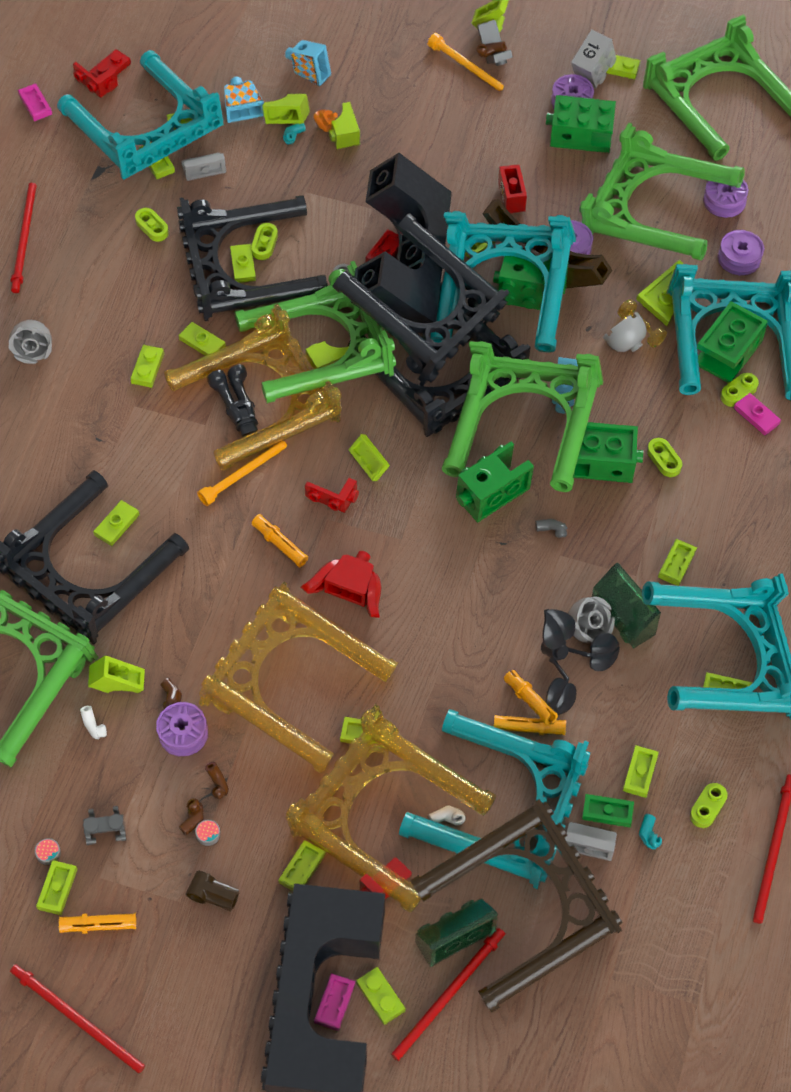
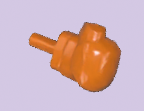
M324 109L317 111L313 115L315 123L324 132L332 129V121L338 116L337 113Z

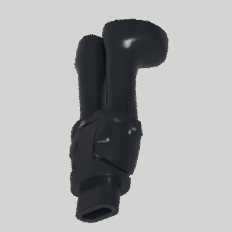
M239 364L229 369L227 377L222 370L211 372L207 377L209 386L221 396L226 406V414L236 426V430L241 432L243 438L257 435L259 430L257 428L258 421L255 415L254 402L249 399L243 384L247 377V370L244 365ZM227 379L230 385L232 386L238 398V401H234L228 387Z

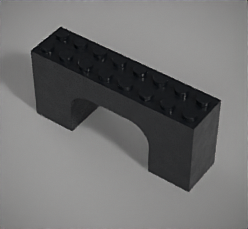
M400 153L371 169L365 202L387 217L396 229L409 213L417 219L416 222L442 244L446 245L448 225L444 218V212H450L452 191ZM397 231L399 236L397 259L385 251L355 268L354 278L402 318L415 323H434L437 320L443 268Z
M294 883L293 892H288L287 898L288 916L284 918L283 931H285L284 940H281L280 945L282 965L277 966L276 972L277 989L279 990H274L272 1006H274L273 1014L275 1015H270L268 1030L270 1031L271 1041H266L265 1046L266 1065L268 1066L262 1068V1090L266 1092H363L367 1064V1043L324 1038L311 1028L309 1022L316 973L324 961L340 955L379 959L385 916V893Z

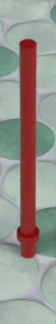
M35 183L28 184L15 269L10 280L12 282L11 292L19 293L20 285L24 280L22 273L37 187Z
M791 774L786 776L785 784L781 787L780 791L782 797L753 916V922L758 924L763 923L790 807Z
M497 928L490 938H485L483 941L484 945L391 1053L395 1060L399 1061L490 952L498 948L497 944L506 935L502 929Z
M17 964L11 968L10 973L20 980L21 985L31 988L138 1074L143 1071L145 1065L36 980L32 972H26Z

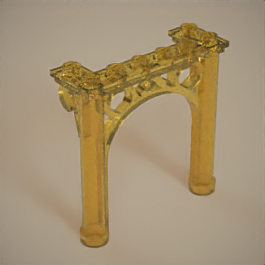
M277 303L271 309V314L263 315L255 322L254 327L256 330L242 340L177 369L171 368L164 371V376L170 389L175 391L208 376L213 371L222 370L241 362H256L266 365L279 373L282 378L314 369L311 366L309 356L301 351L298 340L296 338L293 339L288 327V322H290L286 310L282 311ZM264 349L263 355L255 353L257 351ZM278 349L284 356L281 359H273L268 357V353L271 350ZM289 358L296 368L286 365L289 362ZM327 381L325 382L326 385L321 388L291 395L289 408L280 420L213 451L219 468L224 471L242 459L329 419L332 422H340V412L342 411L340 399H342V395L339 389L333 387L331 382ZM301 394L310 395L306 404L298 401V397ZM296 409L301 411L295 416H293Z
M283 582L279 588L275 586L268 596L267 604L262 603L255 613L257 616L253 622L248 621L244 626L242 637L239 640L234 639L228 648L230 653L227 657L222 656L214 667L217 669L212 676L208 674L205 677L199 692L201 696L199 705L202 707L204 704L209 706L212 702L217 709L225 714H231L234 711L314 766L313 769L322 773L333 758L334 753L270 710L261 697L258 675L266 656L276 646L286 640L296 637H314L328 643L384 682L388 681L399 663L392 658H386L291 594L287 583ZM281 618L289 624V630L281 633L276 632L272 628V623H274L275 619ZM298 623H301L307 626L308 628L295 629V626H297ZM266 626V632L270 637L262 641L256 640V637ZM247 649L253 655L251 663L239 661ZM238 669H246L251 674V681L245 684H238L233 680V675ZM251 689L254 701L240 692Z
M375 704L361 718L363 733L360 737L352 740L348 752L344 757L340 756L337 759L333 771L322 778L319 784L320 787L315 793H311L306 800L300 798L297 803L291 804L286 812V819L291 834L294 837L297 835L305 837L361 877L367 873L384 889V893L401 904L403 909L411 913L421 901L413 885L360 849L350 836L348 828L349 812L358 793L371 780L384 773L406 770L422 775L482 816L491 809L496 795L488 789L483 790L399 735V730L396 726L383 718L380 707ZM377 751L384 755L381 765L370 767L365 764L366 759L372 752ZM390 751L403 761L389 762L388 752ZM360 763L365 774L360 772L357 775L349 776ZM341 785L344 787L342 795L343 800H345L344 803L341 799L333 797ZM332 805L339 806L341 808V817L333 821H326L322 818L328 807ZM342 826L345 841L330 830Z

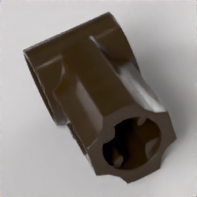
M196 871L185 895L197 903L205 904L208 902L231 912L237 903L240 892L238 889L216 881L212 875L206 872Z

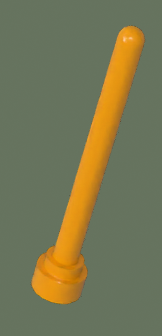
M438 33L431 35L427 43L430 48L443 51L496 90L502 91L504 89L502 83L446 45L441 35Z
M280 441L213 487H203L197 491L200 501L205 506H209L215 502L217 494L286 449L287 443Z

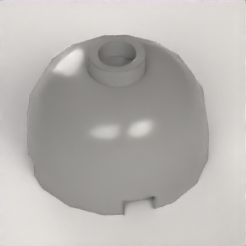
M638 312L634 313L635 318H632L630 315L611 329L612 333L610 336L607 333L603 336L612 349L618 352H626L628 350L635 352L643 346L641 341L645 338L647 329L644 320Z
M25 320L18 323L12 329L9 336V350H11L17 360L23 363L35 364L38 363L37 360L48 358L52 350V336L49 329L43 323L36 320Z
M597 596L582 598L575 602L568 612L575 621L576 627L573 636L581 642L590 644L601 633L611 634L615 623L614 617H611L609 611L612 610L611 606L604 599Z

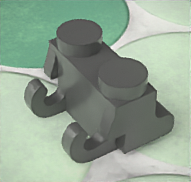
M113 806L114 815L95 818L94 809H88L90 817L83 819L86 845L97 844L96 838H91V834L120 831V835H116V841H126L124 814L119 815L118 806Z

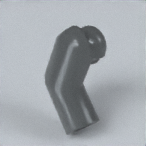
M555 519L535 521L537 532L555 530L557 538L567 536L566 529L568 528L563 522Z

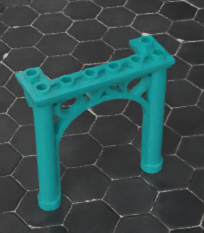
M149 50L141 56L140 65L178 102L177 110L172 118L161 127L145 134L123 136L118 132L112 133L105 129L72 95L62 96L57 103L58 110L63 115L68 116L119 167L123 180L224 125L219 94L217 92L208 94L203 86L192 90L161 61L160 56L153 50ZM184 104L189 108L188 110H184ZM181 119H193L186 124L179 123ZM135 145H145V146H144L143 148H140L139 150H136V146H135Z
M460 211L444 212V218L448 225L447 243L450 244L449 249L463 261L467 252L471 258L466 264L471 268L487 259L499 256L519 257L530 261L539 268L544 276L545 285L534 348L540 352H554L557 345L555 337L570 248L573 242H576V235L570 217L564 215L549 216L548 222L550 227L546 225L528 226L525 224L516 226L504 223L492 225L482 222L469 224L465 213ZM492 241H497V242H502V243L495 245L496 248H494ZM516 242L526 243V251L523 250V247L521 245H518ZM475 243L488 244L487 248L480 253L471 250ZM536 245L548 247L547 251L541 255L535 256L531 253V249ZM551 258L550 269L548 272L543 262ZM446 271L443 277L436 322L446 318L454 311L458 299L456 285ZM448 329L449 332H450V338H451V337H452V333H453V329ZM431 332L430 339L436 343L443 341L441 334Z
M676 264L667 294H670L673 299L680 380L678 382L680 393L694 395L701 390L695 334L697 324L711 314L723 312L730 301L767 320V325L774 331L779 343L785 397L791 401V270L781 271L774 284L703 278L694 279L698 265ZM695 299H707L711 302V305L704 307L698 304ZM765 302L771 308L764 311L757 307L755 303ZM691 309L698 313L693 320L691 316ZM775 312L777 313L778 321L772 317Z
M779 573L772 579H759L751 583L750 588L738 589L661 585L659 582L647 581L644 584L642 599L646 605L714 609L730 616L746 632L756 654L757 671L755 679L750 686L742 689L672 686L667 695V703L671 710L683 711L686 708L786 713V716H789L791 720V654L783 629L782 618L777 607L789 594L783 574ZM737 608L745 609V611L742 613ZM750 614L758 618L761 628L756 627L749 620ZM766 674H770L775 678L777 688L768 683L765 678ZM759 686L763 692L753 691Z
M449 709L442 726V732L505 753L520 760L528 768L534 779L536 800L540 799L543 803L547 802V798H555L560 795L555 811L552 810L554 814L551 815V818L555 824L560 823L565 830L566 825L562 824L564 817L569 818L573 808V804L570 803L572 796L577 797L581 783L578 782L579 776H585L588 768V761L591 752L587 751L589 742H578L577 748L564 740H554L552 746L464 717L459 715V712ZM533 761L548 767L539 772ZM555 774L560 778L558 788L550 790L544 786L542 780L547 775ZM406 812L399 830L400 836L406 838L413 837L454 853H459L481 839ZM535 835L534 837L538 843L536 848L532 851L530 850V852L543 857L548 854L549 845L545 838L543 839V836ZM519 839L513 842L514 849L524 850V847L520 846ZM556 847L553 856L549 860L544 861L547 865H550L551 860H554L557 851ZM501 855L484 862L487 865L529 879V883L533 884L535 889H538L540 882L545 883L548 876L534 862L516 855Z

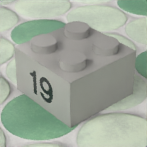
M591 30L571 62L574 75H580L588 79L594 89L603 83L607 70L615 64L616 54L612 39Z

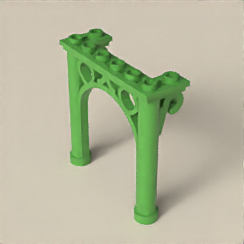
M744 14L728 21L725 36L715 39L702 47H698L687 54H683L670 62H666V53L663 51L648 58L646 64L644 89H653L704 145L709 151L708 154L715 161L725 157L730 147L698 113L689 100L688 94L691 87L702 77L721 71H735L749 75L791 117V90L762 61L752 46L751 42L754 41L752 30L746 25V16ZM722 56H730L733 60L731 62L721 61L719 58H721ZM683 77L687 82L676 83L673 79Z
M628 123L625 130L621 131L619 142L622 145L621 154L618 159H615L611 172L607 173L605 183L602 187H599L597 197L595 198L593 194L589 193L585 201H582L580 204L581 223L588 226L592 235L595 232L689 255L693 259L703 260L707 250V240L640 224L628 211L629 198L636 187L643 181L664 173H678L740 188L745 174L744 167H730L667 153V151L652 145L653 137L648 132L643 130L636 132V127H633L632 123ZM634 167L644 169V171L637 174L630 173ZM616 194L619 199H613L614 195ZM613 208L621 209L619 213L613 215Z
M351 261V265L347 266V271L354 277L357 266L355 261ZM337 269L333 271L328 278L330 285L316 291L315 294L248 311H235L239 332L299 316L314 314L327 316L338 321L350 335L349 348L345 355L337 362L326 367L261 382L266 403L275 402L278 398L383 371L385 375L394 376L393 366H396V359L392 353L395 350L392 337L388 338L386 331L382 330V327L377 325L375 320L352 304L351 300L342 292L338 293L332 287L336 279L346 270ZM350 307L353 311L345 314L340 312V309ZM358 316H360L362 322H357L355 320L358 318ZM366 333H367V335H368V337H369V338H360L361 336H363V335L366 334Z
M470 341L469 347L472 354L470 374H472V378L448 457L444 459L442 471L449 476L458 477L461 470L466 467L480 417L492 402L513 393H537L553 399L566 413L567 423L550 486L560 492L571 491L574 484L573 475L596 390L604 382L599 356L577 354L578 366L572 364L563 365L552 362L532 361L530 359L521 360L510 357H495L490 343ZM499 377L511 379L509 384L502 387L494 383ZM516 377L526 379L519 380V383H517ZM543 381H551L550 388ZM564 384L573 387L570 392L559 394L555 390L559 385ZM487 386H490L492 392L485 396ZM575 399L573 410L571 411L568 401Z
M1 590L0 634L14 637L24 643L32 652L38 670L37 682L32 694L0 740V762L12 768L17 760L15 757L69 676L76 678L82 672L86 661L92 663L93 660L97 661L99 657L94 651L95 647L88 643L90 640L80 633H77V635L70 633V628L61 622H58L57 625L54 624L45 613L39 611L37 614L31 611L32 607L21 600L19 603L15 602L9 593ZM7 612L20 618L21 621L14 624L8 623ZM31 626L44 633L34 639L30 634ZM45 641H52L57 644V650L52 655H41L40 645ZM44 663H54L46 676Z

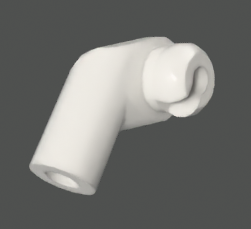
M82 707L80 712L83 723L92 738L100 739V737H106V727L103 724L97 726L92 707Z
M445 806L428 814L431 821L437 823L446 821L454 825L463 824L466 818L463 811L452 806Z

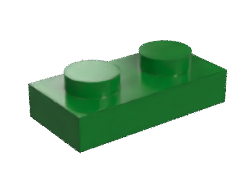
M586 794L582 820L631 828L634 801Z

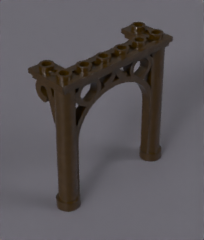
M540 799L536 800L532 804L533 806L421 877L417 875L410 880L421 900L425 902L432 895L489 859L501 855H516L534 862L545 871L554 883L562 908L559 931L553 942L543 951L488 986L486 985L478 990L491 1013L499 1009L500 1004L608 935L623 931L619 926L623 923L615 910H609L606 905L609 901L601 888L598 890L592 883L595 878L587 866L585 868L582 867L578 861L581 858L578 850L574 845H568L565 837L568 836L560 823L555 824L551 818V815L554 814L551 807L546 801L542 803ZM542 825L545 831L536 828ZM526 835L524 850L505 848ZM535 835L543 836L549 845V852L543 857L530 852V840ZM556 847L568 867L559 868L552 862L550 865H547L544 861L549 860L553 856ZM556 874H564L561 881ZM572 875H574L586 895L574 893L567 898L565 892L570 891L568 881ZM580 898L585 902L589 909V915L586 919L577 920L569 915V906L573 899ZM595 910H596V912H597V914H598V916H597L598 918H596L595 920H593V918H594V916H595ZM568 921L575 925L583 926L581 929L577 930L570 936L563 939L567 930Z

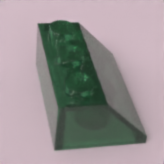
M617 562L593 587L592 597H600L611 606L612 610H609L611 613L610 618L614 617V626L620 632L623 641L629 643L634 649L656 635L661 612L655 605H646L643 602L642 590Z
M482 898L477 901L470 900L463 904L460 910L454 913L447 912L439 919L440 921L432 925L428 923L420 927L415 936V943L428 965L432 967L493 934L496 931L498 913Z

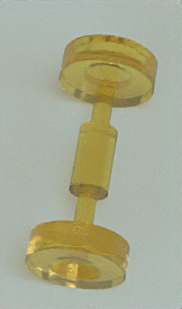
M633 299L626 300L619 307L617 314L622 319L630 315L635 318L634 311L637 308V303ZM644 320L646 329L650 333L647 343L652 348L657 347L666 338L667 331L662 327L653 331L650 328V324Z

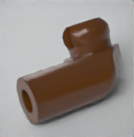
M504 41L486 45L479 44L476 51L480 57L486 58L494 53L506 51L507 45Z
M170 678L165 679L161 683V687L167 693L166 701L163 702L164 709L169 705L181 702L182 698L181 691Z
M215 762L207 764L205 770L216 786L212 789V794L215 798L222 799L229 792L228 785L218 765Z
M195 798L187 802L188 819L179 826V829L186 836L203 821V805Z

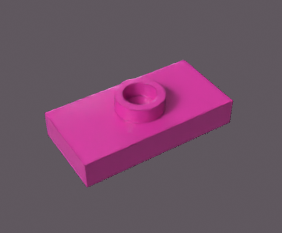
M36 83L18 90L19 97L34 121L52 115V110Z
M751 393L734 405V409L764 436L780 425L781 419Z
M331 973L314 1019L315 1024L339 1031L355 987L354 980Z

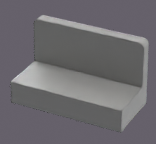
M214 153L181 161L187 181L226 173L223 153Z
M573 822L569 823L568 836L565 838L569 846L574 845L579 854L612 861L617 837L616 832Z

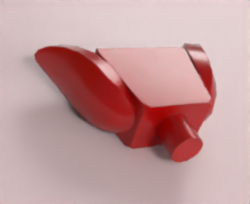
M359 551L356 558L346 554L341 559L327 562L310 580L300 587L307 594L318 593L324 590L325 593L363 607L366 605L370 617H380L381 580L379 575L374 572V565L369 563L371 556L365 551Z

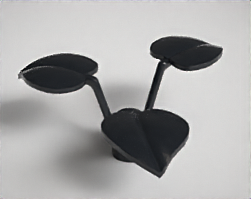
M545 609L541 652L551 657L549 662L554 664L564 678L558 677L552 681L548 688L545 702L560 715L567 712L573 706L577 690L574 684L568 683L569 677L557 660L565 659L568 652L591 657L590 668L595 671H604L610 668L616 661L620 644L614 635L601 633L592 641L591 652L569 648L566 646V640L574 635L576 627L573 617L561 610Z

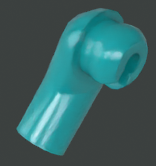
M294 124L287 127L283 134L284 142L293 144L297 134L306 131L305 124Z
M645 814L639 830V837L647 848L656 849L662 844V838L657 837L658 835L653 832L656 818L653 815Z

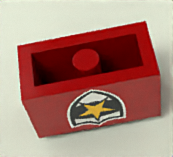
M520 164L500 166L498 185L504 207L509 213L526 212L527 193Z

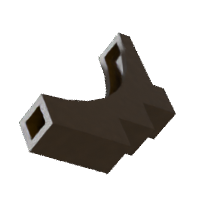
M499 199L492 200L482 213L488 223L492 225L504 223L517 226L521 224L508 212ZM516 242L518 245H521L523 247V250L526 251V243ZM536 245L531 249V253L537 256L547 251L548 247ZM570 251L566 289L603 285L613 270L603 255H587Z

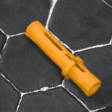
M262 514L254 517L251 525L264 535V539L267 542H272L299 568L305 565L309 556L280 532L278 526L272 525Z
M515 670L506 673L504 681L516 692L515 695L519 699H523L546 725H550V722L553 724L558 714L532 689V685L528 681H524Z
M495 715L494 727L507 731L539 733L541 736H544V734L565 736L566 720H556L553 724L550 722V725H546L541 718Z
M85 913L82 916L59 917L60 933L82 931L83 934H88V931L136 929V913L88 916V913Z

